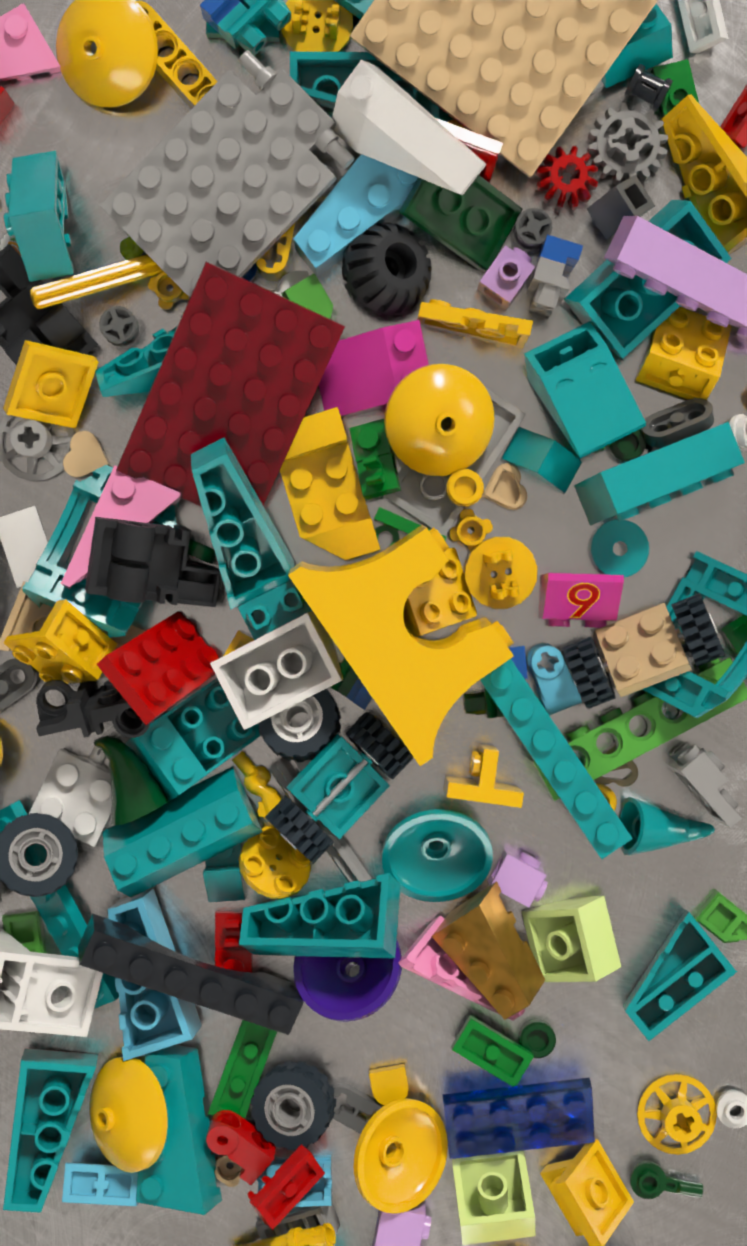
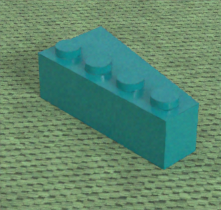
M390 873L378 875L376 879L363 882L357 880L344 883L342 887L326 891L323 889L308 892L309 895L291 899L286 897L243 908L239 945L253 955L395 958L401 884Z

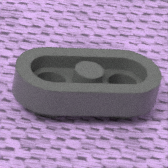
M693 398L648 416L645 419L646 426L642 428L646 444L655 448H663L708 430L714 423L712 404L702 398Z
M14 658L0 665V712L34 688L37 682V671L30 664L22 663ZM18 669L22 670L25 674V679L22 683L14 680V672Z

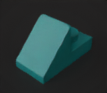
M242 843L205 861L206 867L203 870V878L208 902L246 899L245 881L240 872L238 859Z

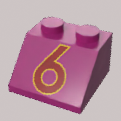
M546 573L540 575L539 619H548V626L570 627V620H584V627L594 628L607 626V621H617L624 575Z

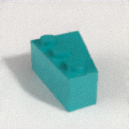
M56 150L12 158V171L7 174V184L10 192L5 193L8 212L4 213V222L8 235H15L29 281L73 275V263L67 247L71 246V237L69 233L64 234V220L69 219L66 183Z
M684 910L627 998L623 1008L646 1039L650 1041L737 973V971L691 913Z

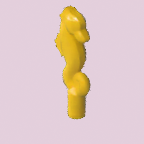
M242 751L232 761L245 775L244 785L251 794L261 797L262 802H258L257 813L259 817L265 818L281 801L280 795L276 789L267 785L271 779L270 771L264 766H255L244 751Z

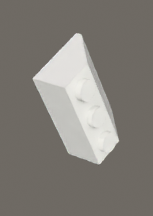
M313 611L210 663L244 730L343 680L334 642Z

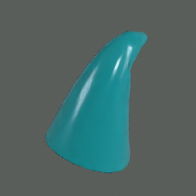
M627 797L624 800L620 811L619 819L633 838L621 846L624 855L659 850L703 839L715 831L714 826L709 823L689 820L633 797Z

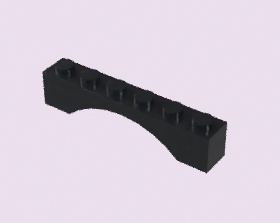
M92 914L78 945L79 965L286 1035L290 1034L304 1003L296 988V984L264 972L235 971L195 960L158 944L128 925L96 914Z

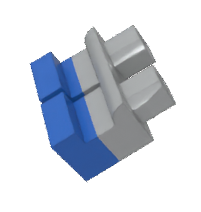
M547 234L540 248L535 269L528 286L529 291L535 292L529 308L530 311L551 316L557 301H562L570 289L568 279L562 276L563 271L572 272L579 261L583 245Z

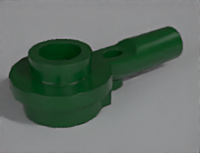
M651 1161L637 1164L630 1174V1185L633 1192L643 1199H654L659 1197L663 1191L700 1199L703 1195L702 1183L665 1176L663 1169Z

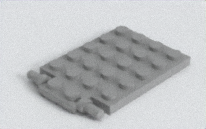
M249 50L240 56L238 62L255 78L254 84L261 91L255 95L229 69L99 205L189 297L192 294L205 261L242 277L337 180L336 176L312 153L316 147L322 153L328 152L344 169L355 159L337 141L339 136L333 131L336 122L284 69H281L277 74L270 66L265 67Z

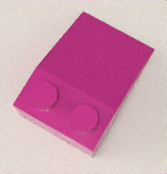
M415 320L382 327L339 340L319 383L324 411L338 407L341 418L386 409L390 395L398 383L412 371L429 365L420 321Z

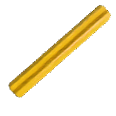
M146 254L33 287L30 290L34 306L37 309H43L154 276L164 271Z

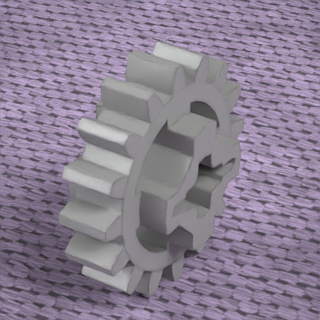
M622 102L617 113L610 106L605 112L606 119L600 116L596 118L594 122L596 129H591L588 134V139L594 143L588 146L587 153L591 155L596 154L591 165L603 167L600 176L602 179L612 174L614 175V185H618L622 178L627 180L636 175L645 182L650 176L649 170L655 173L658 171L661 164L657 159H664L668 151L660 146L667 142L668 135L659 134L664 125L663 120L655 123L651 120L655 112L651 109L644 115L641 113L640 103H637L633 111L628 110L626 102ZM617 124L616 134L608 135L607 138H604L606 131ZM623 139H627L628 145H634L632 150H628L627 144H621ZM650 150L649 157L638 165L639 154H645Z

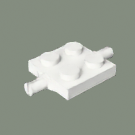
M94 746L90 757L77 756L61 748L29 814L51 815L61 820L71 830L75 839L95 847L111 816L112 809L110 770L103 764L106 755L102 750L99 754L100 748Z

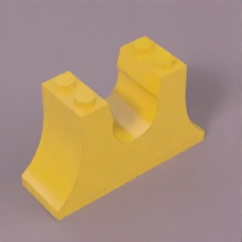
M424 525L419 526L382 552L362 561L330 567L312 565L302 561L291 568L288 573L289 578L419 766L433 758L434 742L438 729L453 704L472 685L514 657L508 648L514 644L509 634L498 621L491 623L486 617L461 625L455 633L441 640H425L417 637L407 629L404 623L403 611L408 596L417 586L432 580L449 561L444 554L449 549L444 538L434 527L428 530Z

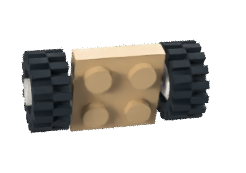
M700 593L671 604L682 633L679 628L675 629L665 603H662L595 630L605 658L601 659L598 648L591 636L563 647L572 678L587 709L616 699L608 673L612 675L620 697L692 670L682 647V644H685L684 639L697 667L725 656L717 636L718 631L711 614L707 612Z

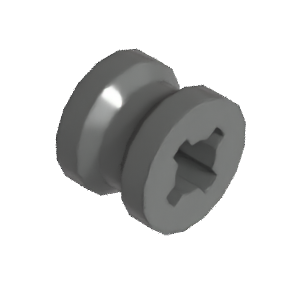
M529 208L523 211L517 218L513 230L516 244L526 251L539 250L547 234L551 235L552 220L542 209Z
M121 306L110 307L101 315L99 322L100 331L112 345L120 348L129 347L139 338V322L127 308Z

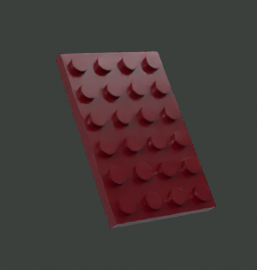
M205 261L116 471L133 478L144 477L180 492L182 499L201 506L192 474L191 454L225 437L264 506L345 326Z

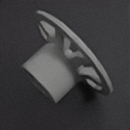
M6 414L0 423V461L12 474L28 481L48 480L64 470L63 460L59 463L50 451L51 445L68 443L67 453L70 452V441L75 434L74 429L65 427L68 437L51 435L49 431L54 424L40 423L26 418L16 423L12 428L8 427V424L15 416ZM5 432L10 434V442L13 447L8 453H5L3 446ZM20 455L27 457V473L16 469L9 460ZM43 457L55 467L49 472L34 474L37 458Z

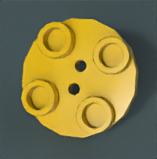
M288 0L285 3L291 11L292 19L282 28V35L290 51H344V48L350 41L349 36L353 32L352 13L334 0ZM320 14L321 17L316 18L315 15ZM317 28L319 29V32L314 33L313 30Z
M494 536L482 541L469 552L465 564V581L470 593L481 604L493 609H508L521 604L532 593L537 582V564L532 552L521 541L511 537ZM507 568L511 569L510 574H505ZM492 571L497 572L495 577H491Z
M264 827L262 828V833L248 839L242 846L238 858L240 872L246 883L258 894L271 899H282L296 895L308 882L311 861L298 849L295 850L280 835L281 832L276 828Z

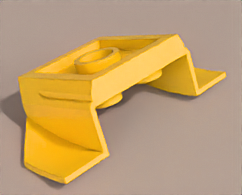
M338 407L304 417L280 468L300 538L344 560L381 550L365 498L362 495L360 481Z

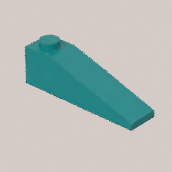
M177 327L169 332H166L163 328L152 334L154 340L144 348H130L97 369L95 374L102 396L109 397L149 392Z

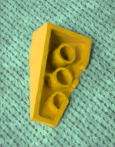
M687 95L661 120L664 122L665 134L668 135V144L673 161L679 164L685 186H682L684 197L689 198V201L692 202L725 250L730 254L747 243V156L692 95Z

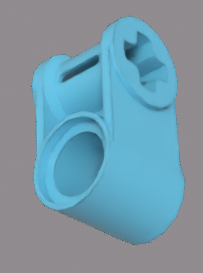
M538 643L532 646L527 653V665L535 682L539 700L549 716L582 703L580 693L577 690L562 653L548 643ZM543 652L550 657L553 656V659L549 660L550 667L547 669L537 665L542 660L541 654Z

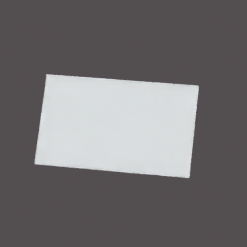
M35 506L0 517V539L17 588L22 586L23 581H29L36 568V563L48 543Z

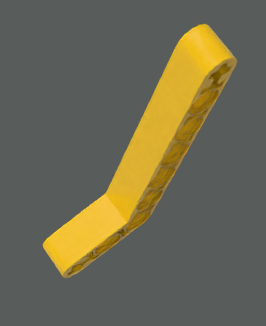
M140 0L136 1L145 10L153 24L157 37L158 51L164 46L174 48L173 53L168 57L158 56L156 70L192 109L218 81L148 3ZM193 73L199 76L198 80L192 85L181 83L182 78L187 74ZM300 218L275 243L277 245L276 251L279 262H275L273 268L267 267L266 260L271 259L273 247L256 262L258 271L264 279L278 281L288 273L294 249L293 238L297 234Z

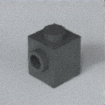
M634 175L590 205L587 211L593 218L596 227L607 240L615 235L623 216L641 217L655 207V204L637 176Z

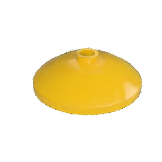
M75 0L67 8L60 21L56 36V54L58 63L61 66V73L75 94L84 101L96 106L119 107L137 99L150 84L156 70L158 44L149 16L135 0ZM93 42H95L97 47L96 53L94 55L91 51V45Z
M450 364L426 365L405 376L391 393L385 410V433L391 449L406 466L425 475L447 476L458 470L468 468L483 454L493 434L494 408L485 386L469 371ZM446 417H450L452 421L450 428L442 430L441 421Z
M123 1057L110 1060L99 1071L90 1094L89 1117L93 1136L102 1154L115 1167L130 1173L142 1171L157 1161L164 1148L168 1128L164 1094L154 1073L141 1060L132 1058L123 1061Z
M404 1098L386 1104L370 1118L358 1139L353 1166L357 1188L367 1203L386 1213H402L415 1208L432 1193L443 1173L448 1152L446 1129L439 1114L424 1102Z

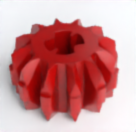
M562 146L557 147L555 157L547 154L543 160L545 166H539L536 170V175L541 178L536 184L537 191H548L543 198L545 203H549L553 198L558 200L556 203L557 210H562L565 201L568 202L571 210L577 209L579 200L587 203L591 198L589 191L595 190L598 186V181L592 178L598 171L597 166H586L591 156L589 153H586L581 158L577 157L578 148L576 146H572L569 155H566ZM564 173L572 175L570 184L562 182Z

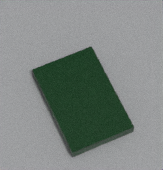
M480 175L477 176L463 195L418 177L399 213L479 271L487 272L500 252L523 208Z

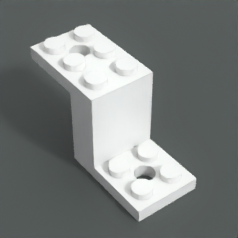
M0 927V1030L87 1037L103 973L79 965V957L30 952ZM66 986L67 994L65 998L59 1003H51L53 991L57 987Z

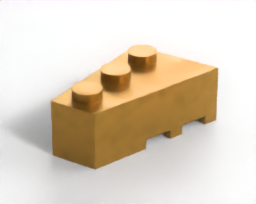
M496 881L449 912L431 937L503 1019L506 1020L530 1006L543 985L545 978L527 941H521L514 927L516 919L512 911L507 912L499 896L501 889Z

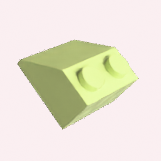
M604 896L574 897L521 911L529 946L545 978L544 982H596L621 968Z
M524 1147L451 1156L462 1245L536 1236L535 1213Z

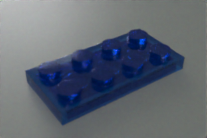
M590 1077L442 1095L450 1159L595 1142L593 1095Z

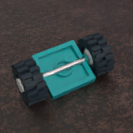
M367 712L345 733L348 739L361 751L360 754L342 736L336 734L331 742L286 787L307 808L305 812L308 816L286 795L265 816L281 832L280 835L313 864L334 843L316 824L319 820L340 840L390 787L371 767L372 763L389 778L394 779L414 758L408 749L387 728Z

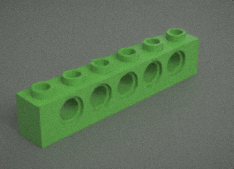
M730 657L722 661L718 658L698 666L700 673L696 675L716 684L733 662ZM742 682L728 700L699 718L680 710L679 715L674 720L664 716L662 712L664 701L647 692L633 699L635 707L623 713L620 707L601 716L603 724L590 730L586 724L569 733L568 736L571 741L568 744L573 750L581 753L583 766L592 779L595 780L747 699V687ZM634 716H641L647 722V732L641 737L633 735L629 729V722ZM602 733H608L615 739L616 746L610 754H603L597 748L596 741ZM531 761L553 801L558 800V795L535 761Z

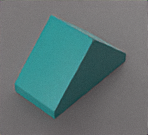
M521 427L517 428L501 460L515 465L519 470L563 494L566 493L582 464L579 458L556 440Z

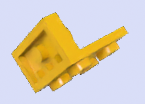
M679 307L654 330L650 348L638 369L635 381L688 400L693 398L707 400L721 375L732 328L731 325L728 324L727 327L717 325L706 319L707 316Z
M454 547L444 552L449 561L434 578L417 586L405 602L403 611L405 626L417 637L477 616V611Z
M66 599L55 603L40 631L7 636L3 642L13 651L12 655L17 660L30 664L37 670L39 677L44 682L61 680L67 684L98 680L102 671L96 664L107 654L114 651L117 646L114 640Z

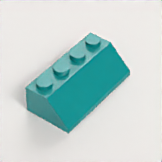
M671 200L648 221L725 263L732 259L691 201ZM606 260L564 300L582 324L590 321L608 348L619 358L623 359L678 309L680 305L676 303L677 296L669 292L661 295L647 289L644 286L646 280L637 275L633 279L622 276L613 271L615 264Z
M232 766L188 788L182 794L153 812L127 824L114 825L104 830V859L117 891L132 898L263 831L238 774Z

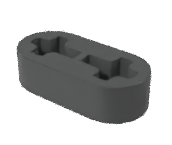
M343 1082L333 1084L334 1097H339L341 1093L346 1094V1102L354 1107L351 1109L346 1105H341L339 1109L334 1108L335 1115L333 1119L361 1134L366 1125V1117L358 1113L359 1110L367 1115H371L373 1111H378L384 1105L349 1084Z

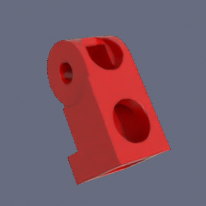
M231 1110L218 1111L210 1121L206 1137L208 1148L218 1155L228 1156L229 1159L241 1167L239 1177L249 1185H252L274 1160L275 1144L270 1141L267 1142L263 1138V1134L260 1131L258 1132L253 1124Z

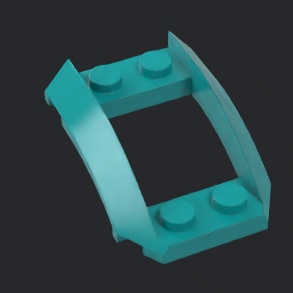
M104 465L94 470L92 476L82 481H75L61 518L37 561L33 574L22 587V591L39 608L42 604L54 607L57 601L66 599L98 628L108 631V636L111 638L126 636L143 602H124L104 595L87 594L85 592L87 578L74 584L70 589L61 584L67 571L63 566L78 538L92 503H98L113 470V467ZM172 504L154 519L155 522L152 524L168 525L174 528V525H178L176 523L175 505Z
M696 551L693 556L695 561L686 578L682 577L675 593L666 606L675 629L679 628L681 633V627L671 604L699 593L703 600L706 596L747 616V574ZM747 641L731 666L716 684L688 671L642 690L693 717L699 718L728 700L747 677Z

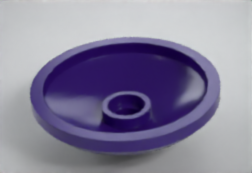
M396 941L395 958L295 956L293 974L296 988L303 1001L313 1011L327 1019L339 1022L361 1020L381 1009L395 992L402 971V967L398 963L402 958L401 949L398 941ZM358 965L360 968L359 973L351 977L350 969Z

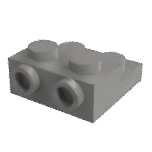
M687 741L679 745L671 753L670 756L673 759L667 766L715 820L732 828L742 818L734 810L739 806L735 799L725 789H720L728 781L721 772L725 765L712 751L707 752L704 748L699 749L695 744L690 745Z

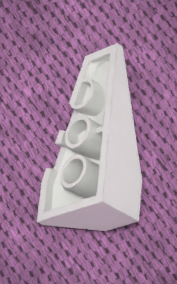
M360 60L338 91L332 119L336 122L333 131L360 154L460 195L466 192L487 165L387 74L373 64Z

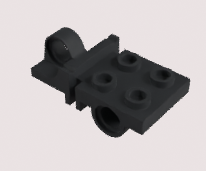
M8 244L0 251V290L7 297L0 303V346L4 349L5 353L17 366L24 341L27 340L88 355L98 344L62 303L43 309H37L34 306L30 290L33 287L43 285L44 282L42 280L29 281L22 257Z
M95 517L85 586L87 594L104 595L114 600L132 603H142L145 600H151L164 604L166 599L171 605L179 603L216 607L221 574L219 569L211 565L187 561L191 530L185 526L174 525V528L168 525Z
M50 680L42 686L36 697L40 720L36 727L38 736L81 728L85 738L89 737L93 732H96L97 735L102 734L105 729L103 722L112 721L114 728L119 734L128 738H136L143 735L150 726V723L145 725L109 680L104 682V685L98 690H95L93 681L81 682L77 691L72 690L64 681ZM49 690H57L63 694L65 703L61 706L51 705L46 700L45 693Z

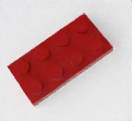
M177 611L107 654L96 665L145 725H147L214 677L216 674L210 663L219 659L216 651L208 646L196 632L193 623L184 617L180 611Z

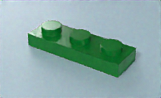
M242 1020L208 1114L213 1116L218 1111L231 1110L244 1119L246 1118L251 1098L255 1093L253 1091L259 1083L277 1031Z

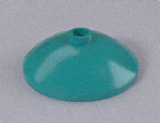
M445 809L422 811L403 819L389 832L382 848V867L384 873H390L401 884V893L413 899L426 902H445L469 894L486 879L493 863L492 844L485 829L471 817L460 812Z

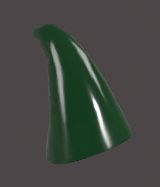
M104 736L94 740V745L102 749L109 759L108 765L112 783L111 824H127L153 812L168 802L167 797L147 766L129 746L120 739L111 736Z

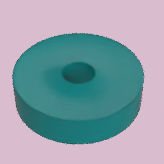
M609 521L601 525L592 535L589 544L590 559L595 568L604 575H624V578L632 576L642 569L648 559V538L645 532L631 521ZM616 542H620L625 546V552L622 556H618L613 552V546Z

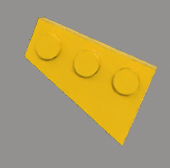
M430 299L429 303L421 302L417 318L422 325L522 349L530 336L533 325L532 320L486 313L474 308H455L445 301Z

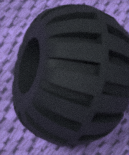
M390 222L378 223L377 226L373 225L347 246L342 258L343 280L348 282L345 284L348 294H354L353 300L360 307H364L368 312L377 315H397L412 309L422 299L429 287L432 266L431 259L426 257L429 252L425 244L421 245L419 243L421 238L399 224H392Z

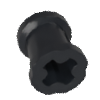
M639 64L624 95L627 97L634 95L650 103L652 109L658 111L673 80L670 78L663 80L645 71V66Z

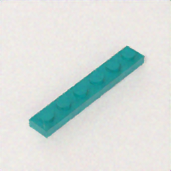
M511 659L480 679V682L598 856L604 859L632 840V836Z
M20 800L0 810V833L9 822L11 823L22 815H28ZM40 844L31 845L25 853L26 861L32 866L43 864L47 858V850ZM64 885L48 895L30 896L61 954L79 957L78 945L87 924L67 886ZM103 973L94 1009L119 998V993L116 992L114 976Z

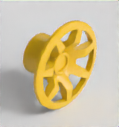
M682 1074L666 1075L652 1082L641 1095L637 1109L638 1124L646 1140L658 1150L676 1155L687 1154L700 1148L713 1133L717 1118L716 1105L709 1090L695 1078ZM678 1081L680 1083L676 1092V1098L671 1100L660 1086L668 1082ZM687 1083L698 1088L704 1097L692 1100L691 1102L687 1101ZM655 1091L664 1105L662 1110H645L648 1098ZM708 1103L709 1121L706 1125L702 1122L698 1110ZM645 1118L660 1120L662 1123L654 1137L647 1130ZM701 1130L704 1131L703 1134L697 1140L690 1144H687V1142L694 1140L699 1135ZM669 1134L672 1139L680 1142L681 1146H668L660 1141Z

